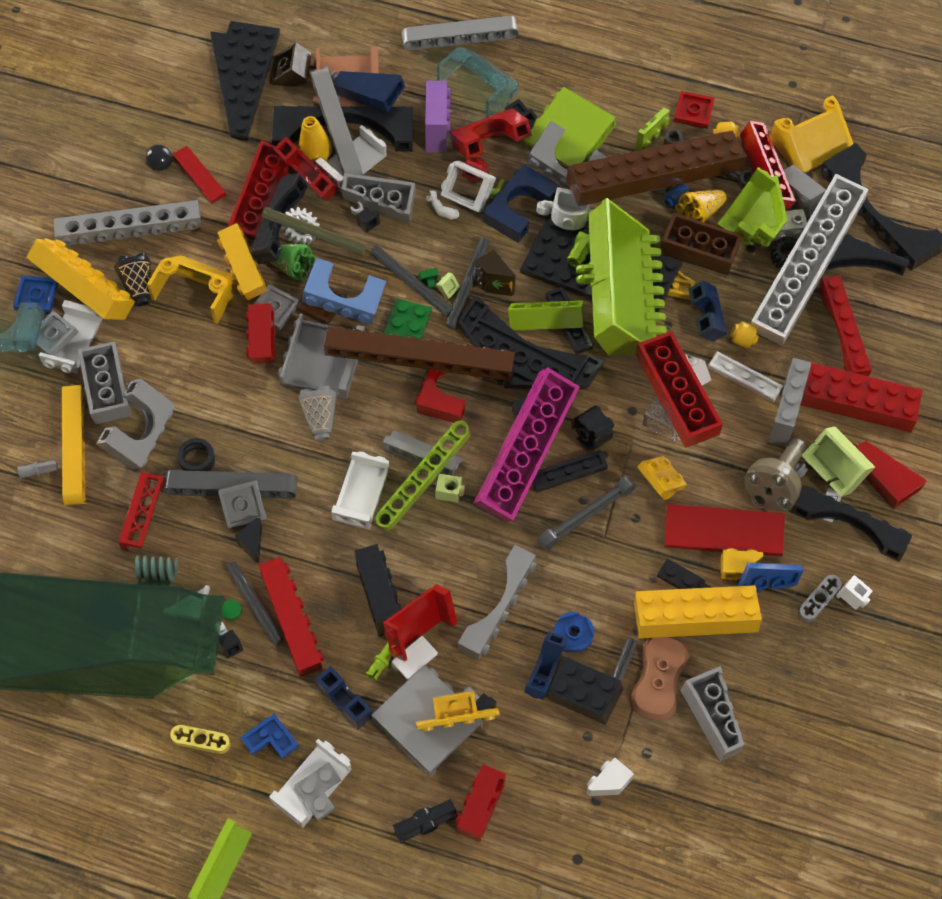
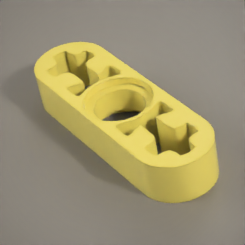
M185 725L175 726L170 733L173 743L178 746L217 754L226 753L231 745L228 736L224 733ZM183 731L185 736L190 737V733L192 732L190 738L191 742H189L188 737H181V739L178 740L176 734H180V732ZM200 734L206 736V741L203 744L195 743L196 736ZM212 736V740L215 742H220L223 739L225 745H221V748H218L216 743L211 742V746H209L210 737Z

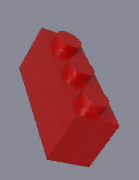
M271 303L248 305V311H246V321L248 322L246 339L249 340V347H246V356L253 364L275 362L274 308Z

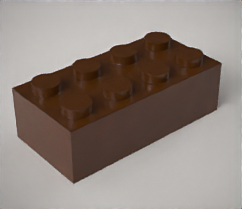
M673 213L662 240L661 253L729 275L743 235Z

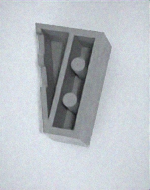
M791 165L783 171L796 201L792 206L795 210H804L808 223L826 189L796 166Z

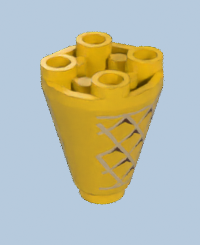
M722 190L686 192L680 196L678 204H676V211L680 215L705 222L723 206L727 199L726 194Z

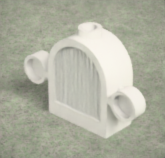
M557 187L554 202L547 200L538 202L536 212L540 215L551 213L553 223L560 228L578 230L583 228L586 222L589 221L588 213L593 209H589L590 204L578 207L571 190Z

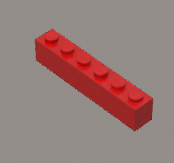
M749 121L739 136L753 172L755 173L759 167L768 172L772 177L777 173L785 210L789 211L796 201L766 126L762 122Z
M279 557L259 564L261 576L299 677L323 669L321 662L324 661L321 649L317 650L315 644L318 643L315 633H310L308 626L311 624L308 615H303L301 609L304 608L301 597H296L295 595L297 587L294 579H289L288 574L291 572L288 563H283L282 558Z

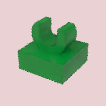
M433 268L420 271L418 275L421 282L426 281L429 289L435 288L436 283L434 279H437L439 276L438 269Z

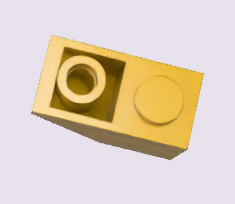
M734 548L723 550L721 555V579L740 581L747 563H761L763 552L756 550L738 551Z

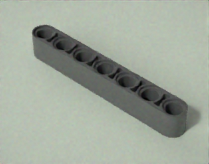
M168 470L164 474L162 491L168 495L219 497L218 490L257 480L261 498L292 499L296 497L298 477L293 474Z

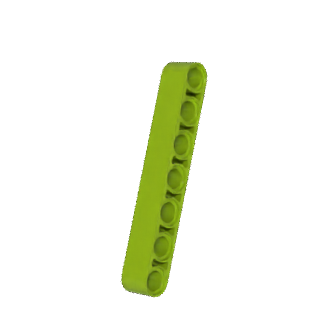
M457 421L448 429L377 513L376 523L382 530L389 531L395 527L470 437V430L464 421ZM459 428H464L466 430V432L463 435L456 434V431ZM446 443L453 444L450 450L444 449ZM435 457L441 459L437 465L431 464L432 459ZM422 472H427L428 477L426 479H419V475ZM409 487H415L416 490L413 494H406V490ZM396 502L403 503L402 508L398 510L393 507ZM383 517H390L388 524H381Z

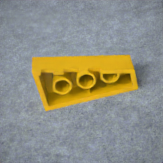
M238 223L218 231L217 233L220 238L217 240L221 249H225L226 254L224 258L227 264H231L233 268L230 272L234 280L239 282L237 289L240 295H244L247 300H250L268 292L259 269H257V262L250 253L251 247L248 244L247 237Z

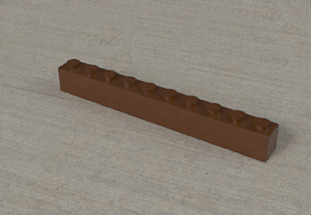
M338 326L328 327L324 343L326 356L511 381L515 352L505 349L495 350L489 347H473L469 344L459 345L452 342H437L432 339L422 340L415 337H401L396 334L386 335L378 332H364L359 329H343Z

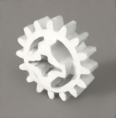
M299 207L295 211L291 208L285 213L319 227L320 225L315 223L317 217L312 218V212L306 213V208L300 211ZM285 225L280 227L282 230H285L283 235L289 236L288 241L293 239L294 244L300 242V244L307 243L309 245L316 239L314 236Z

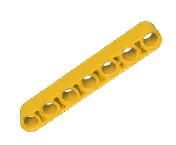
M82 385L62 387V494L65 506L85 504L84 390Z

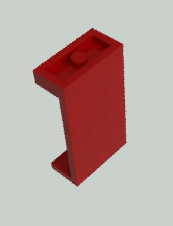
M436 584L383 622L384 634L389 644V652L393 657H397L405 662L408 660L405 648L441 621L451 627L458 623L450 590Z

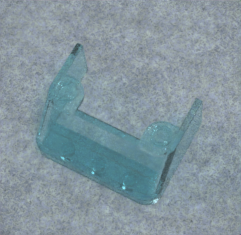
M461 47L456 48L437 64V81H444L463 64L491 84V87L496 92L486 100V118L494 115L518 93L519 83L517 80L475 51Z

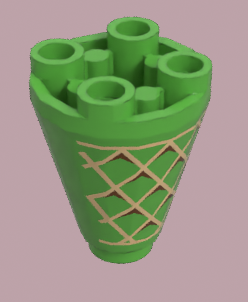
M280 244L282 250L278 260L269 263L291 278L304 281L307 278L311 265L315 262V255L312 254L311 248L305 244Z

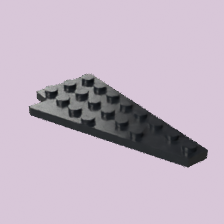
M230 21L226 34L212 31L210 34L231 138L248 140L279 39L280 28Z

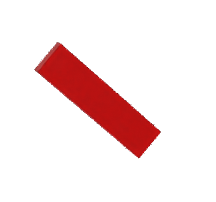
M188 146L172 154L175 161L211 204L226 196L224 189Z

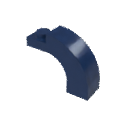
M550 631L548 632L524 693L529 694L533 698L544 700L557 672L568 638Z

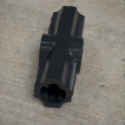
M449 799L432 808H422L416 811L412 817L392 826L397 839L402 843L417 835H426L435 831L439 825L457 818L458 814L453 802Z

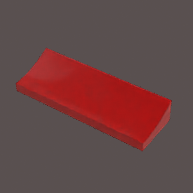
M262 140L228 224L229 227L238 223L245 236L255 240L264 219L262 213L265 207H269L281 177L286 176L290 166L274 150L276 146Z
M668 504L665 516L664 548L723 552V550L734 548L738 551L756 550L763 552L764 556L782 557L785 513Z

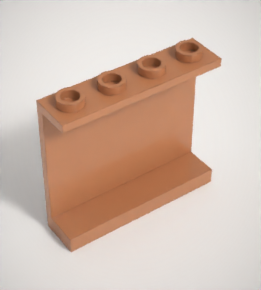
M378 46L371 47V56L320 57V48H316V55H313V65L316 66V69H313V71L329 66L330 74L333 71L336 74H339L340 71L379 73ZM317 96L313 97L314 106H320ZM344 97L339 100L341 107H367V105Z

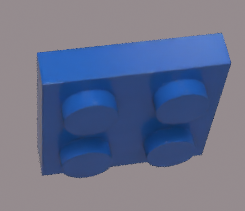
M21 275L13 305L14 310L50 314L59 283L53 278Z

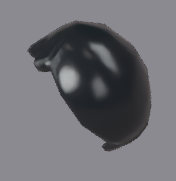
M154 145L146 153V164L152 170L163 171L172 164L173 155L163 145Z

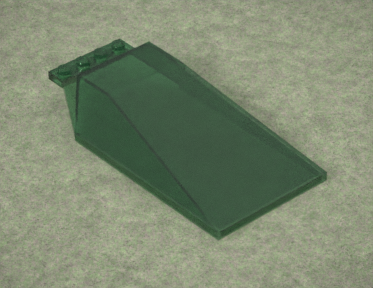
M0 572V690L154 699L157 695L193 674L215 675L225 598L223 595L201 594L170 582Z

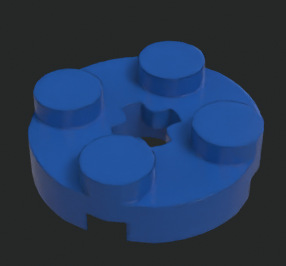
M569 612L558 619L554 627V633L568 638L564 652L578 653L584 651L592 644L594 626L586 616L579 615L577 612ZM571 628L579 631L576 637L569 634Z

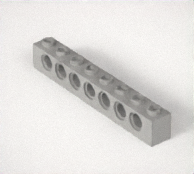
M198 200L54 219L55 239L66 244L65 247L75 244L105 242L114 239L121 240L129 237L158 235L167 232L202 228Z

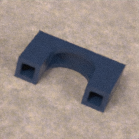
M524 164L521 169L515 171L513 178L505 183L503 190L494 196L493 202L484 208L483 222L519 243L529 231V221L513 212L509 208L508 203L518 196H530L539 202L543 200L553 202L559 184Z

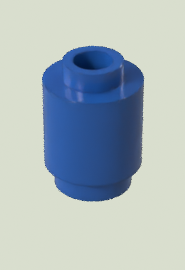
M684 184L674 186L664 194V204L668 208L675 209L680 196L690 192L687 186Z

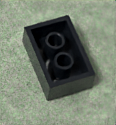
M565 657L547 693L552 702L606 725L624 689L621 680Z

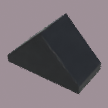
M260 518L254 519L235 535L237 544L255 562L260 561L262 536Z

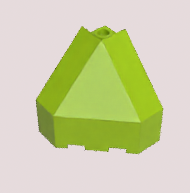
M758 167L716 226L743 235L741 244L754 245V243H761L762 246L768 247L788 220L777 173L772 177L768 172Z

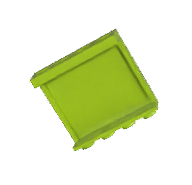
M563 87L560 92L558 91L555 94L552 103L545 107L543 115L535 120L531 129L532 136L523 140L526 149L529 146L534 147L549 122L553 121L565 129L555 147V158L558 163L568 168L569 165L588 161L592 153L599 149L616 126V117Z

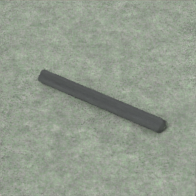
M480 238L446 322L447 328L455 329L475 281L476 260L485 255L489 246L488 239Z
M375 245L371 249L372 255L447 317L450 315L452 307L380 246Z

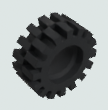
M783 237L782 240L780 238L774 243L771 259L773 264L776 263V268L779 266L782 268L787 260V257L783 256L781 252L784 250L792 251L798 239L795 238L793 241L792 237H789L788 240L786 237Z

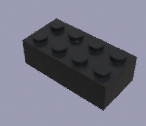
M378 544L354 551L358 573L378 637L385 635L383 622L400 611L402 606L400 603L398 604L395 585H392V576L389 567L387 568L385 553L383 550H379Z

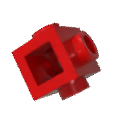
M476 156L465 161V164L489 174V164L485 163L483 158ZM465 170L462 172L461 176L467 178V181L477 184L483 181L482 178Z

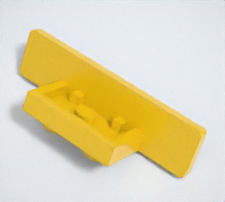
M474 691L434 697L433 705L436 718L418 721L415 724L416 728L421 729V731H430L434 729L433 726L442 725V728L454 726L456 722L470 724L475 722L474 719L483 718L484 721L493 720L496 715L500 714L498 708L477 711Z

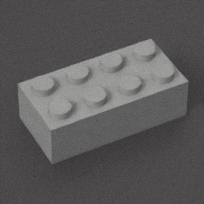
M115 341L78 349L89 411L94 425L132 416L129 401L123 397L126 385Z

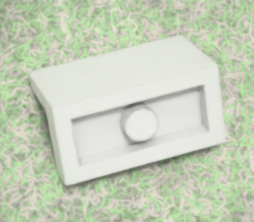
M421 636L405 650L408 660L404 662L396 657L392 661L391 667L396 673L400 671L409 680L419 669L435 658L438 652Z

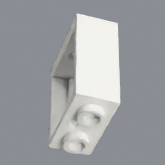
M454 161L447 169L448 176L441 185V195L474 211H483L496 177L461 161ZM460 169L483 179L475 201L452 191Z

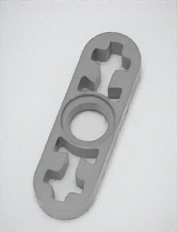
M828 575L801 605L798 616L803 622H813L839 592L842 582L838 576ZM834 582L835 586L827 592L826 589L829 583ZM815 595H823L825 602L818 603L815 600ZM813 606L814 609L812 610L811 614L806 616L804 614L805 611H808L810 607Z

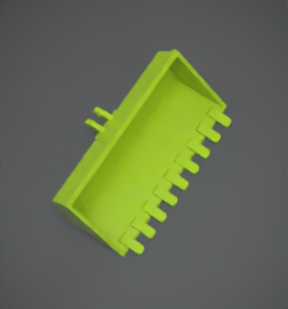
M605 198L602 204L588 213L591 261L589 264L576 267L577 274H584L577 276L576 281L579 284H590L592 286L594 338L608 355H635L638 343L657 337L656 335L667 333L665 326H656V321L666 320L665 313L655 312V308L665 307V301L654 299V295L664 294V288L653 286V282L663 281V275L652 273V269L662 268V262L651 260V256H661V249L651 248L650 245L659 244L660 236L650 235L648 228L611 200Z

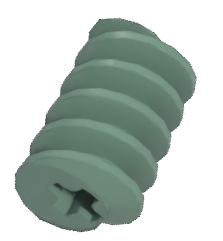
M139 555L136 556L135 574L137 580L141 581L144 577L146 581H150L152 578L153 581L157 582L160 578L162 582H165L168 578L169 582H174L178 573L177 557L174 563H172L170 557L164 562L163 557L160 556L158 562H156L155 557L152 556L149 562L147 556H144L142 561H140Z

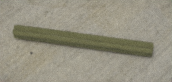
M265 207L262 213L263 218L356 253L363 254L366 245L268 207Z

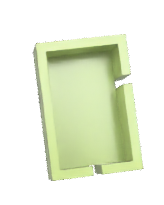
M835 426L825 428L815 440L816 443H812L802 454V457L826 482L837 477L839 478V480L833 481L829 485L841 497L851 494L875 468Z

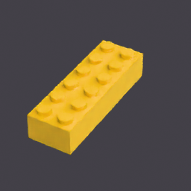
M47 238L35 240L26 257L103 319H126L135 303L128 292L120 290L114 281L107 280L101 271L91 267V263L79 258L77 252L66 248L64 242L58 239L53 241Z
M755 585L636 591L634 608L638 638L757 633L760 629L762 618Z

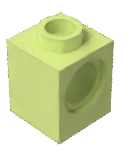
M439 473L435 490L436 499L458 503L459 497L464 495L465 485H462V477ZM447 487H454L455 489H454V490H447L446 488H447Z

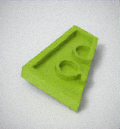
M664 107L653 117L652 122L648 121L645 124L644 130L640 129L638 131L635 151L650 148L653 139H657L663 127L666 128L669 124L670 110Z

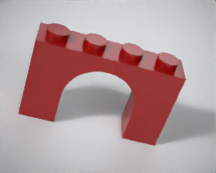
M513 108L449 131L453 148L467 159L484 154L481 140L495 135H507L513 140L519 141L532 136L528 119Z
M427 370V378H423L420 389L422 391L416 395L414 405H417V413L451 423L462 421L466 410V400L446 395L436 386L437 380L449 372Z

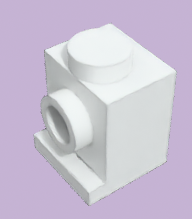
M854 575L844 584L836 597L844 599L855 610L859 607L863 609L870 601L868 596L872 593V590Z

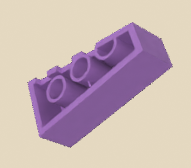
M426 81V152H447V131H450V121H447L450 120V110H447L450 109V99H447L450 98V88H447V81Z

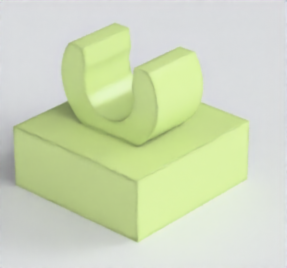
M449 272L436 283L438 291L447 299L460 288L455 276Z

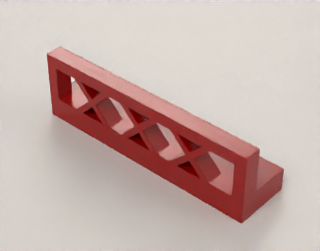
M140 473L118 541L121 550L129 551L130 546L142 549L162 488L164 476ZM151 480L158 481L157 486L149 490ZM150 496L151 504L143 508L146 497ZM144 513L146 516L145 522L137 525L140 515ZM136 531L141 535L139 542L132 541Z

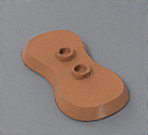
M673 637L649 638L642 647V675L634 686L630 697L632 708L639 715L652 720H666L677 710V681L689 659L688 650L684 643Z

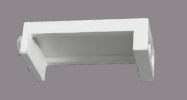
M352 452L351 463L336 506L333 505L331 511L332 520L370 530L390 470L388 460L381 456H369L365 452Z

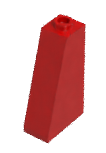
M868 441L854 445L875 466L865 479L893 510L921 491L926 484L925 478Z

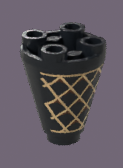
M139 253L129 258L128 256L119 257L114 269L124 288L135 301V306L148 305L151 298L147 286L151 278L150 258L147 257L146 253Z

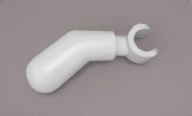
M435 190L429 191L431 196H426V200L432 201V206L439 216L449 220L459 217L458 210L442 205L440 200L437 199Z

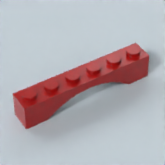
M841 276L822 278L819 293L823 305L831 314L838 332L844 369L848 372L869 376L872 369Z

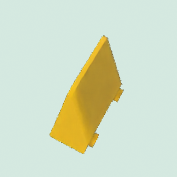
M833 95L825 99L823 107L826 111L798 125L794 126L789 118L774 121L770 135L771 141L790 166L794 165L804 173L822 166L825 160L853 145L840 105Z

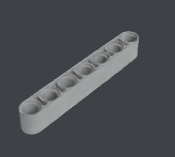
M503 16L407 27L402 30L401 34L403 46L406 50H419L513 39L518 36L519 31L514 16Z
M328 68L310 72L343 176L345 173L363 175Z

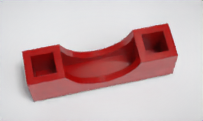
M287 137L274 148L326 201H329L340 189Z

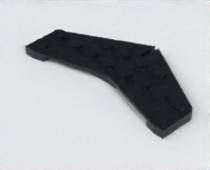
M475 296L459 319V326L473 347H489L495 350L505 349L515 352L511 381L505 382L504 388H532L539 372L548 367L578 385L579 389H587L604 364V360L596 356L587 354L586 356H580L539 347L523 339L493 313L483 300ZM496 379L497 382L500 384V386H501V385L503 384V382L505 381V380Z

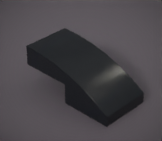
M520 99L505 107V111L513 108L526 117L529 121L530 129L533 128L534 122L538 117L532 109L528 110Z

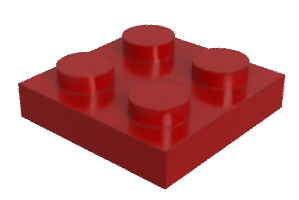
M681 91L674 122L708 129L715 98Z

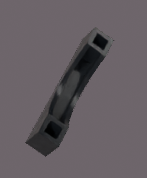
M299 173L281 177L268 208L285 214L303 198L308 186ZM266 218L263 219L250 250L251 255L259 265L277 261L282 250L278 239L281 224Z
M802 487L800 496L791 510V513L808 521L834 519L851 524L864 532L875 543L881 554L898 562L902 559L912 538V534H909L906 530L896 528L887 521L878 520L867 512L858 511L849 504L838 502L829 495L818 493L811 487Z

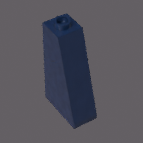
M340 71L333 80L338 96L387 113L405 88L402 76L398 74Z

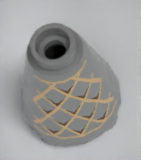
M321 386L318 390L314 391L310 389L301 390L299 402L312 435L316 441L330 439L336 404V392L330 390L329 386Z

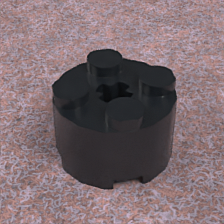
M597 405L587 409L571 421L572 430L576 429L579 436L576 438L577 441L586 450L593 449L594 451L613 438L612 428L614 423L611 418L606 417Z

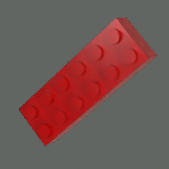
M670 331L638 343L635 355L684 447L687 448L719 436L723 423L673 332Z
M811 363L800 405L912 432L917 423L923 390Z

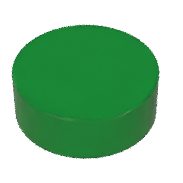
M235 600L224 602L221 607L222 616L228 621L237 620L242 614L239 602Z

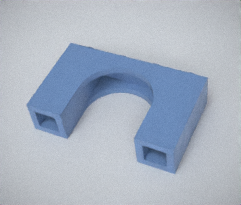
M316 258L301 302L372 325L386 281L369 275L364 290L359 296L342 298L334 294L328 285L334 263Z

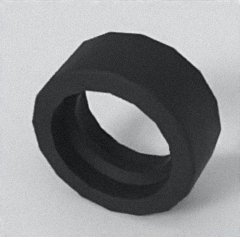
M200 438L187 440L180 446L177 453L178 462L183 471H211L216 461L214 450L210 443ZM194 449L205 450L208 454L207 460L198 466L188 465L185 461V456Z

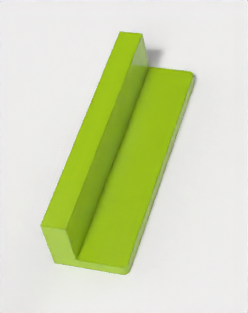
M584 300L511 303L508 309L510 328L513 330L582 328Z
M227 819L188 895V899L221 898L252 837L251 832L238 827L235 821Z

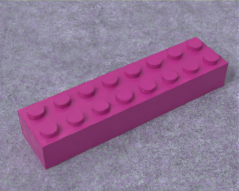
M548 367L539 372L473 502L474 505L505 523L514 520L580 388L578 385Z

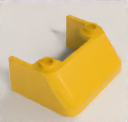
M174 256L161 260L147 283L151 299L156 300L167 279L172 274L209 286L211 292L218 294L210 307L213 321L215 324H218L237 290L238 280H234L231 273L185 256Z

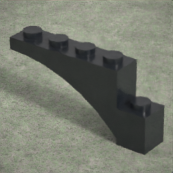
M845 234L826 270L852 266L871 267L903 276L909 261L901 256L891 254L885 249L877 248L868 242L856 239L852 235Z

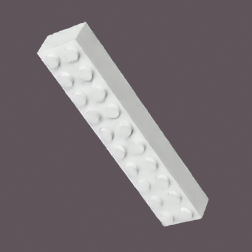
M835 174L751 321L750 325L757 328V334L783 346L864 203L869 189Z

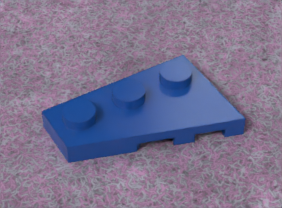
M747 563L737 586L755 585L757 593H761L762 589L771 587L776 590L795 586L798 584L804 570L801 565Z

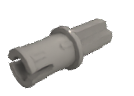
M56 460L43 463L36 461L35 464L19 466L18 474L20 479L36 475L39 477L40 474L57 471L58 465Z

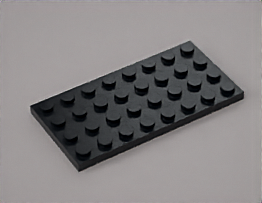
M549 214L520 268V273L592 299V286L590 284H579L576 281L577 276L584 274H577L576 268L567 262V257L574 247L578 233L582 231L589 234V228L583 227L578 230L560 228L553 223L551 214ZM590 252L583 265L589 264L591 261ZM661 254V256H651V260L662 262V268L652 269V273L663 275V281L653 282V286L664 288V294L654 295V299L665 301L682 267V261ZM655 308V312H660L661 308Z

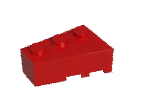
M482 764L479 774L473 780L471 794H467L463 804L465 806L464 811L458 814L455 821L457 833L481 842L505 787L506 773Z

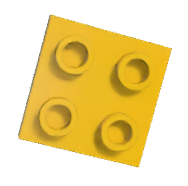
M664 456L642 461L637 466L663 500L669 499L687 485L681 474L673 468L671 462Z

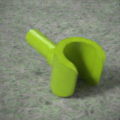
M504 179L500 180L496 188H492L489 199H493L497 193H500L505 181Z

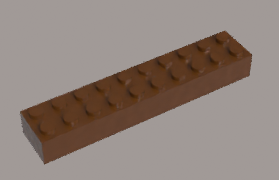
M732 130L569 165L566 181L578 207L602 202L605 198L611 200L742 171L747 156Z

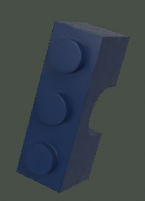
M702 280L689 288L692 305L697 306L703 315L696 320L699 336L714 342L726 335L727 330L717 288Z
M332 666L315 679L317 688L357 730L372 718V709L359 695L355 696L349 690L344 679Z

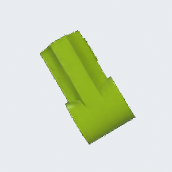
M582 231L578 233L574 247L567 257V262L575 268L583 265L590 252L589 234Z

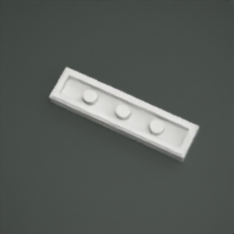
M718 351L708 365V369L773 403L783 388V385Z

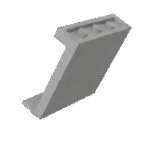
M303 314L299 315L298 320L294 321L293 336L290 335L288 340L289 349L285 351L283 356L284 365L279 368L278 378H280L281 386L300 390L310 389L311 391L318 390L321 386H329L330 390L336 392V397L347 399L358 360L325 355L324 343L328 327L336 326L303 320ZM357 325L356 329L365 332L364 326Z
M424 665L371 716L372 722L431 778L436 773V768L478 727L480 729L483 727L482 718L474 719L475 722L470 724L456 722L454 726L442 728V725L433 726L434 729L430 731L417 729L415 722L436 718L433 705L434 697L455 694L453 692L454 689L448 682L445 681L443 683L433 668L429 669Z

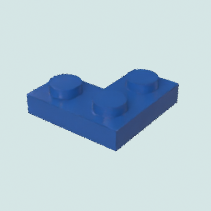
M275 713L240 737L253 756L269 744L272 745L281 759L299 747Z

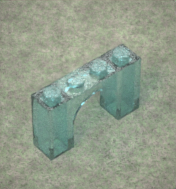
M20 303L14 324L7 331L0 333L1 351H35L45 313L38 303Z

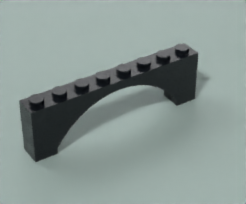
M274 106L272 145L277 146L285 137L295 144L300 139L303 120L308 116L315 117L321 126H326L321 107ZM370 106L341 107L346 123L362 125L380 133L395 147V152H413V107H391L388 113Z
M854 143L825 160L820 173L829 183H831L835 174H838L862 186L860 171L867 154L857 143ZM866 197L857 215L861 216L868 227L876 232L880 240L889 246L892 253L909 261L907 267L911 271L942 252V233L937 228L935 230H920L895 223L878 212Z

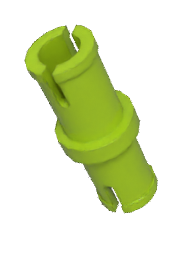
M388 642L380 654L375 656L374 663L365 673L367 677L370 675L369 679L372 681H376L383 669L387 668L390 664L389 661L392 655L389 652Z

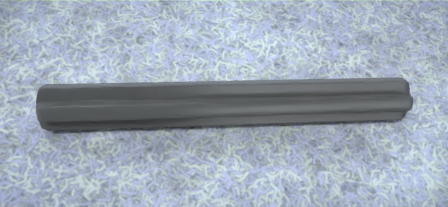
M232 561L227 564V570L272 643L277 645L282 642V635L237 563Z

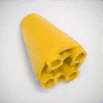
M308 116L303 120L298 148L313 163H316L315 161L320 157L327 162L333 152V144L319 121L313 116Z

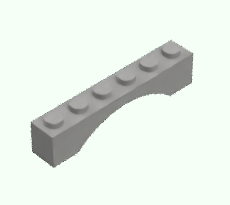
M514 545L505 561L507 584L501 601L487 617L467 626L458 642L459 651L478 661L482 655H487L490 649L488 644L491 639H496L500 631L498 628L500 623H505L509 615L508 609L516 604L519 590L525 588L528 579H526L528 574H532L537 566L535 554Z

